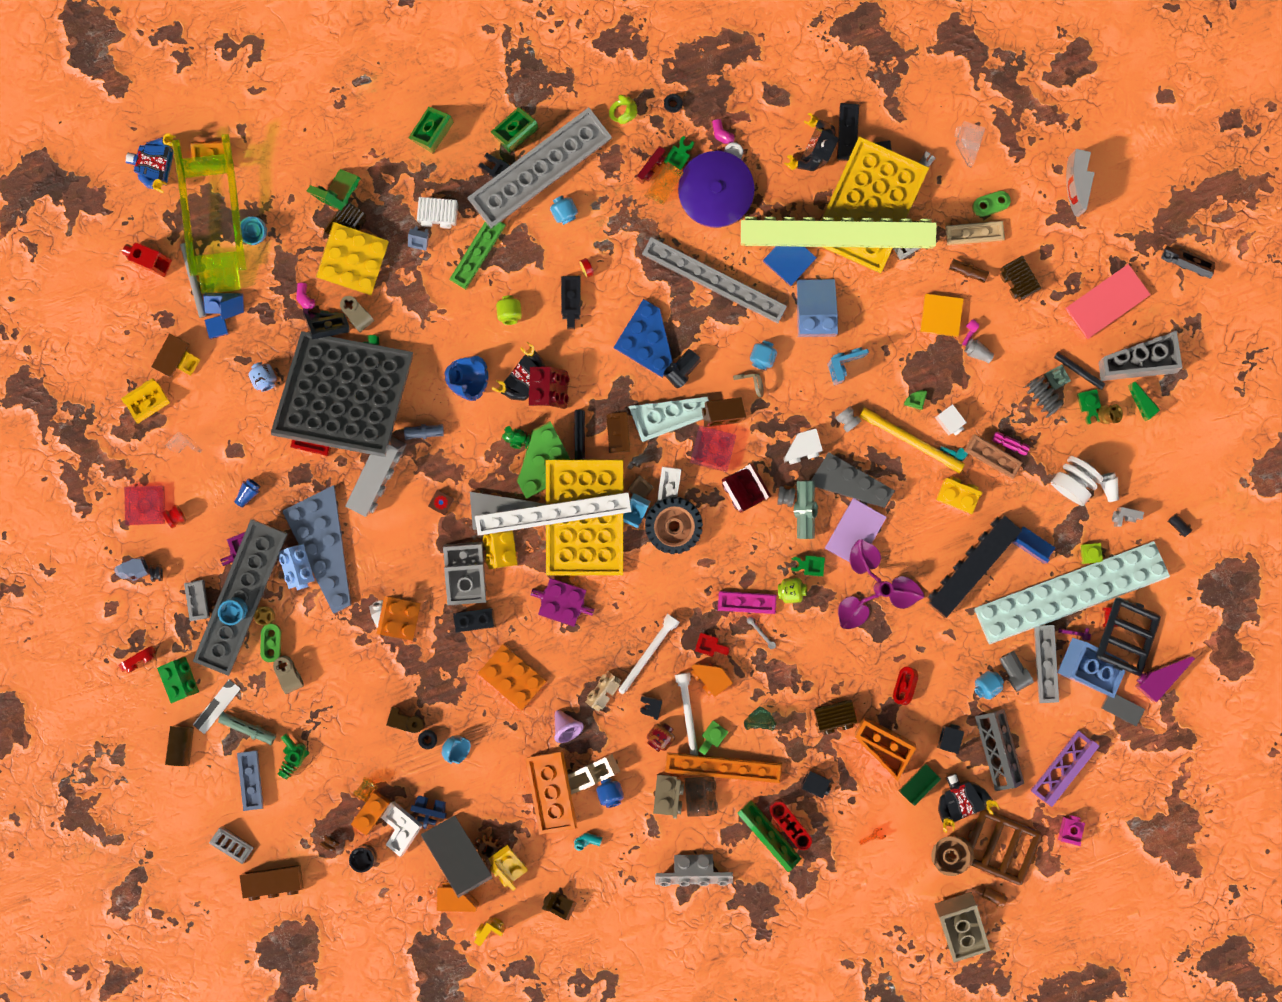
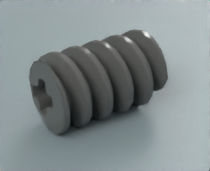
M1042 375L1034 378L1023 388L1030 387L1027 394L1034 393L1032 400L1039 399L1036 405L1037 407L1044 406L1041 412L1048 411L1046 418H1048L1061 408L1064 401H1056L1059 394L1052 395L1055 389L1053 387L1047 389L1050 382H1043L1045 376Z

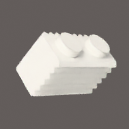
M419 197L417 221L424 227L440 224L441 228L450 229L451 226H456L458 202L457 200Z

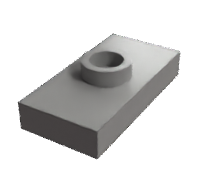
M205 581L184 583L189 620L195 621L210 618Z

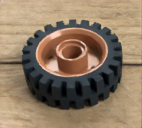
M669 496L668 498H662L660 501L655 502L647 513L645 529L648 539L658 550L664 553L675 555V553L687 552L696 545L702 534L703 524L698 509L689 500L682 497ZM672 521L679 522V526L675 530L669 528V523Z

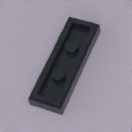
M840 103L837 161H848L858 140L859 104Z

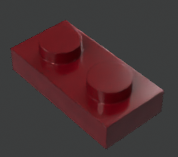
M661 146L656 149L638 173L637 181L641 184L645 181H650L655 173L653 172L657 165L660 167L666 158L664 156L665 149Z

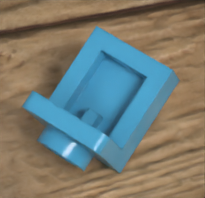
M633 493L630 499L631 512L623 514V522L638 528L651 501Z

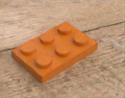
M504 644L501 645L478 672L481 677L521 711L547 682Z

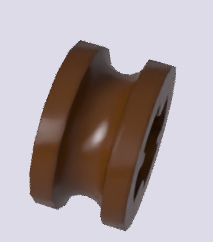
M324 835V841H321L320 845L331 852H335V847L339 846L340 843L332 837Z

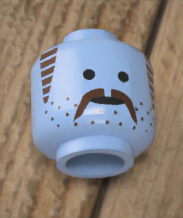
M258 362L251 367L252 370L249 372L248 377L254 389L266 392L275 386L274 383L277 381V377L271 365Z

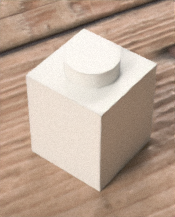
M953 404L935 417L948 436L952 433L956 436L964 430L963 425L967 423Z

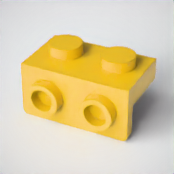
M154 378L144 382L141 386L121 398L137 423H140L170 403L164 390Z
M513 530L484 534L485 560L489 569L517 565Z
M489 917L485 924L481 923L475 931L474 936L476 939L474 943L481 946L491 930L497 935L502 936L506 929L503 926L504 923L496 917L494 919Z

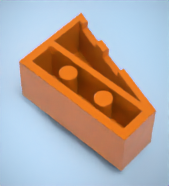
M863 716L855 731V738L898 782L916 749L915 743Z

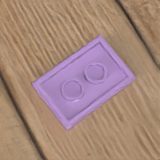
M853 498L826 544L825 549L850 563L849 557L853 545L859 539L872 544L886 516Z

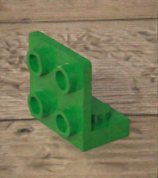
M340 169L327 190L320 185L318 187L310 185L306 192L322 203L342 210L348 203L352 192L357 188L361 178Z

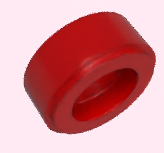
M587 258L579 260L585 277L593 276L594 271Z

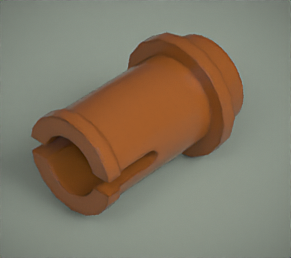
M988 886L982 894V898L993 902L998 908H1003L1008 900L1005 893L1001 894Z

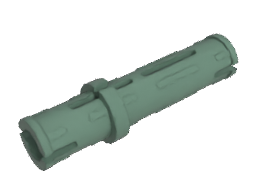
M224 711L219 717L218 723L251 736L253 740L258 739L271 746L276 738L275 733L273 734L262 729L260 725L255 726Z

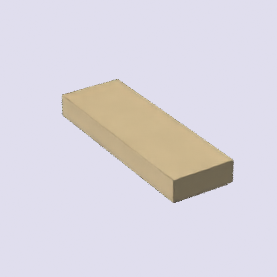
M1003 221L945 226L947 246L1005 240Z

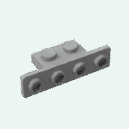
M713 854L674 855V873L655 874V884L663 887L673 884H679L680 886H689L690 884H698L700 886L718 884L726 886L733 883V872H713Z

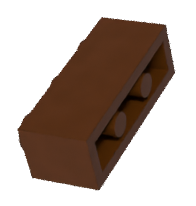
M301 865L247 872L239 875L242 898H248L249 901L259 900L260 896L268 895V898H275L280 896L279 893L286 892L287 895L299 894V890L304 888Z

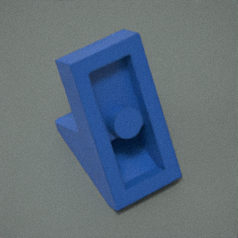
M204 293L205 313L221 314V320L245 311L243 293Z

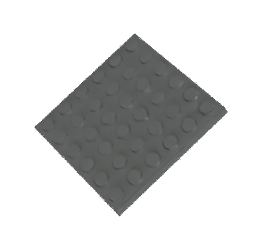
M301 331L273 422L271 435L386 457L413 360V352L330 336L312 340L309 332Z

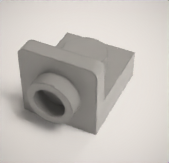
M1119 507L1117 511L1113 512L1112 522H1114V527L1122 526L1123 517H1125L1124 521L1136 523V520L1143 519L1144 512Z

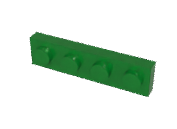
M752 800L748 801L737 812L787 872L791 871L802 859Z

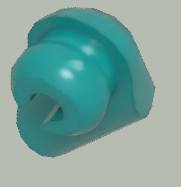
M584 833L575 839L574 848L577 851H582L589 844L600 847L603 837Z

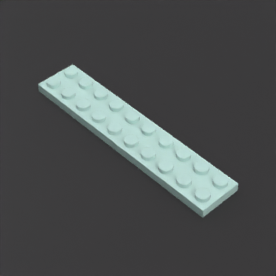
M1153 541L1105 559L1100 563L1091 564L976 607L974 611L990 645L1167 579L1170 575Z

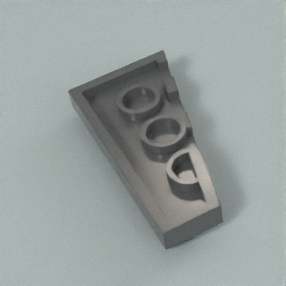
M829 452L812 478V481H815V488L817 487L883 508L887 506L895 493V490Z

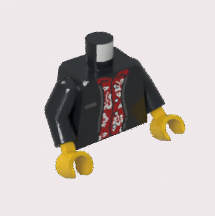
M808 113L807 115L811 116L809 122L804 120V123L812 128L816 127L801 160L798 161L792 155H788L787 158L790 162L784 164L790 170H795L798 167L801 170L816 171L828 163L839 140L835 136V127L832 124L821 119L819 120L818 117Z
M526 342L529 345L527 351L521 347V351L526 355H524L504 382L496 380L500 386L498 389L492 387L493 391L499 392L511 400L525 401L529 399L530 367H546L541 356L529 342Z
M957 773L946 777L950 787L942 791L943 795H941L938 805V812L945 833H947L946 826H951L954 831V822L986 809V806L990 814H993L990 809L992 806H996L1000 810L998 803L993 801L988 792L977 783H970L968 780L960 783Z

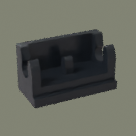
M642 694L640 701L646 704L645 708L647 709L640 708V712L658 720L662 699Z

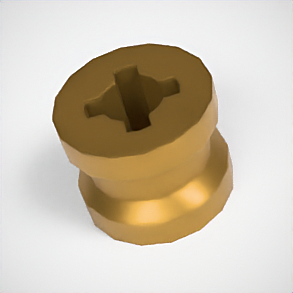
M1117 404L1104 405L1098 411V418L1102 424H1115L1122 420L1123 412Z
M266 606L259 607L254 613L255 622L262 626L272 624L276 618L274 610Z

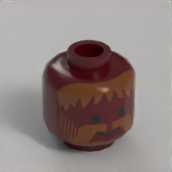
M656 723L646 736L648 739L647 744L658 752L660 750L666 751L675 740V735L672 733L674 729L666 723L663 725Z

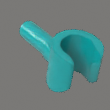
M943 446L940 448L941 451L951 454L960 461H963L968 454L963 448H959L957 452Z

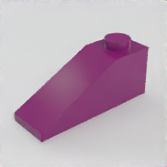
M1186 656L1143 673L1136 680L1138 683L1135 687L1152 702H1158L1195 658Z

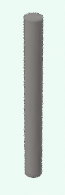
M182 243L180 247L199 318H204L207 315L188 243Z

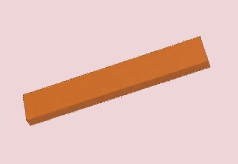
M667 752L665 763L666 773L780 783L782 763Z

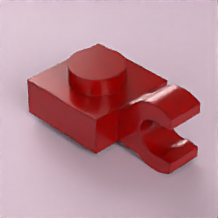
M700 633L695 651L713 657L715 652L728 655L730 648L717 644L719 638Z

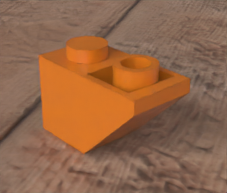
M700 664L691 665L693 668L690 671L697 681L699 679L702 680L705 684L702 688L708 696L712 694L716 697L733 684L721 667Z

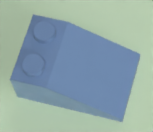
M835 279L797 280L798 337L837 336L838 314Z
M1072 638L1058 674L1114 698L1125 670L1119 671L1114 669L1113 665L1097 659L1098 647ZM1105 652V654H1107V655H1109V656H1112V657H1114V658H1116V659H1119V660H1121V661H1123V662H1126V661H1124V660H1122V659H1120V658H1118V657H1116V656H1114V655H1112V654H1110V653H1108V652Z

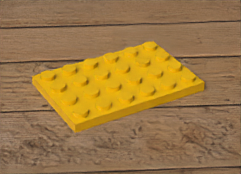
M859 136L822 219L834 218V221H841L842 218H854V222H861L862 218H873V222H880L882 218H891L893 222L906 219L929 167ZM822 247L880 274L892 248Z
M546 459V505L623 493V460ZM623 513L546 525V575H623Z

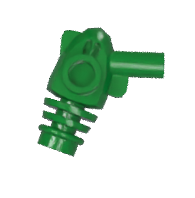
M510 426L505 427V433L502 434L505 442L510 443V447L515 449H521L525 444V449H527L531 440L530 433L526 437V434L521 429L512 430Z
M286 733L281 737L282 741L286 744L283 750L286 754L284 757L285 761H282L278 775L288 780L291 774L297 770L295 767L299 768L304 758L309 755V751L303 743L296 745Z

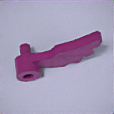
M1089 628L1085 629V633L1061 629L1058 631V633L1082 636V640L1090 641L1091 639Z

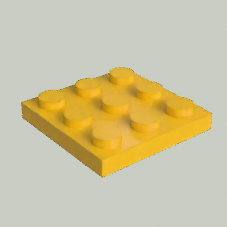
M333 222L316 277L372 295L389 241Z

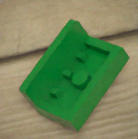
M186 657L171 661L157 668L171 704L199 693Z

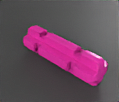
M996 432L992 439L993 442L1001 443L1002 446L1015 452L1018 451L1022 455H1027L1030 449L1029 445L1020 444V441L1004 436L1000 432Z

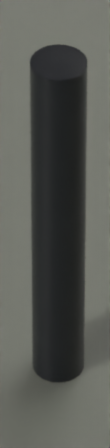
M1060 352L1055 354L1054 358L1100 390L1103 389L1105 386L1104 382Z

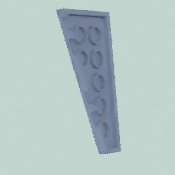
M335 485L282 511L298 544H304L311 570L333 614L352 605Z

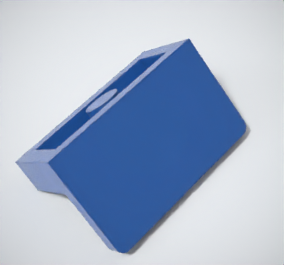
M1022 526V531L1012 543L1043 564L1048 563L1055 547Z

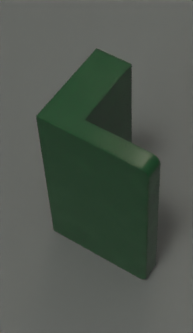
M925 763L898 791L915 806L942 778Z

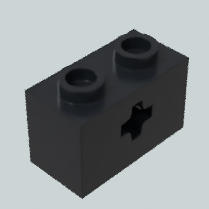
M493 608L453 613L456 633L496 627Z

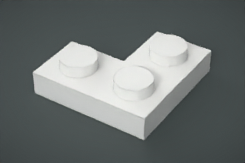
M394 801L389 804L381 818L395 829L386 846L401 857L405 854L423 825Z

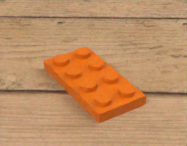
M563 751L525 758L539 835L578 828Z

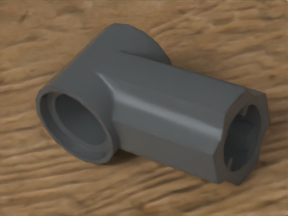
M1011 651L999 658L1016 692L1034 683L1033 678L1028 670L1023 667L1015 651Z

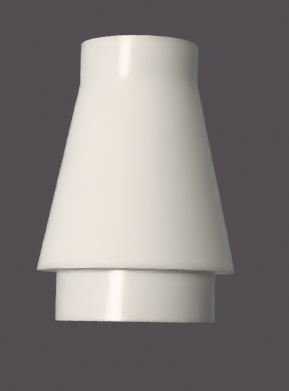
M1115 472L1101 475L1103 477L1101 486L1108 502L1119 500L1118 477H1116Z

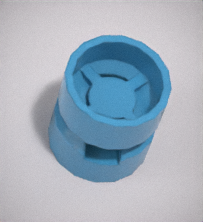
M238 597L227 599L219 606V619L226 625L239 623L246 617L248 612L246 602Z

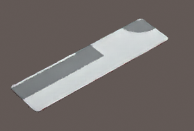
M228 680L194 722L193 726L205 734L240 691V688L231 680Z

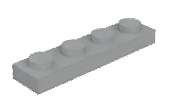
M1054 625L1038 626L1034 628L1039 703L1059 702L1055 628Z

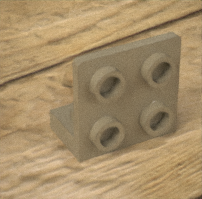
M657 774L653 814L672 815L674 819H677V814L681 815L682 801H679V795H683L684 782L681 781L679 776Z

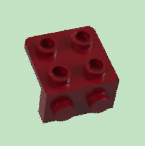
M530 367L529 406H551L566 409L569 402L568 385L570 378L568 372L554 367Z
M753 463L722 479L723 489L726 493H729L734 508L740 513L771 497Z

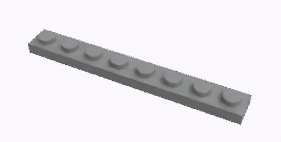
M652 237L642 253L643 256L777 324L787 307Z

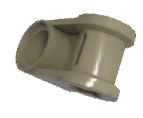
M345 296L340 301L342 311L359 332H362L375 321L354 297ZM346 302H354L351 310L350 308L345 309L347 307Z
M282 656L274 661V671L286 695L304 687L303 680L291 658ZM281 661L283 663H287L285 669H280L279 665L281 664Z

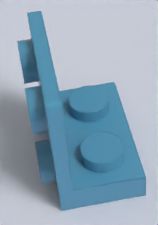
M860 347L851 350L852 352L848 355H844V352L833 355L827 365L834 386L841 384L845 380V376H847L845 366L841 364L864 358L869 353L868 349L863 350Z

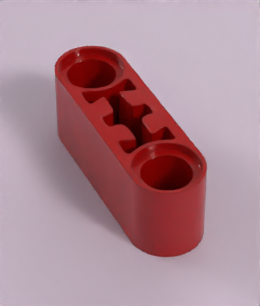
M780 800L773 801L769 806V812L798 849L807 850L810 848L812 838L784 802ZM776 805H782L784 810L782 814L776 815L773 813V808ZM787 817L791 823L795 821L793 826L798 832L794 833L791 828L786 829L788 825L783 818ZM801 835H805L808 838L805 845L797 843Z

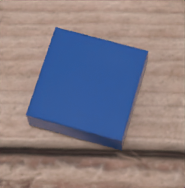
M221 316L205 320L209 339L229 334L225 319L221 320Z

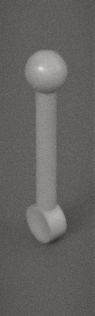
M748 617L747 623L757 630L768 643L770 649H774L776 644L770 641L757 626L753 617Z

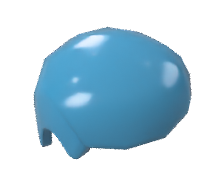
M248 216L240 222L238 234L244 243L257 245L263 242L267 236V227L259 217Z
M460 735L449 737L442 746L441 754L444 760L450 764L452 762L460 764L470 752V741Z

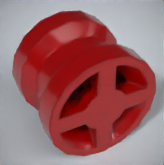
M174 505L171 510L163 512L166 522L172 529L179 522L183 523L186 521L178 505Z

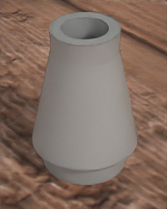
M971 339L964 350L967 356L988 364L994 357V353L987 349L978 339Z

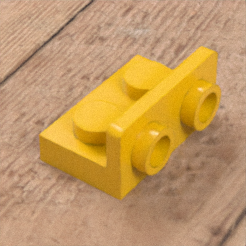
M950 476V479H944L936 500L972 515L982 492L978 491L979 487L969 483L966 486L961 484L960 479Z
M508 845L488 858L492 865L490 867L492 873L496 877L500 876L501 883L505 887L509 886L512 891L516 889L513 881L528 871L526 865Z

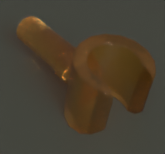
M875 828L873 834L859 841L860 845L874 839H884L886 835L881 837L877 835V832L883 828Z

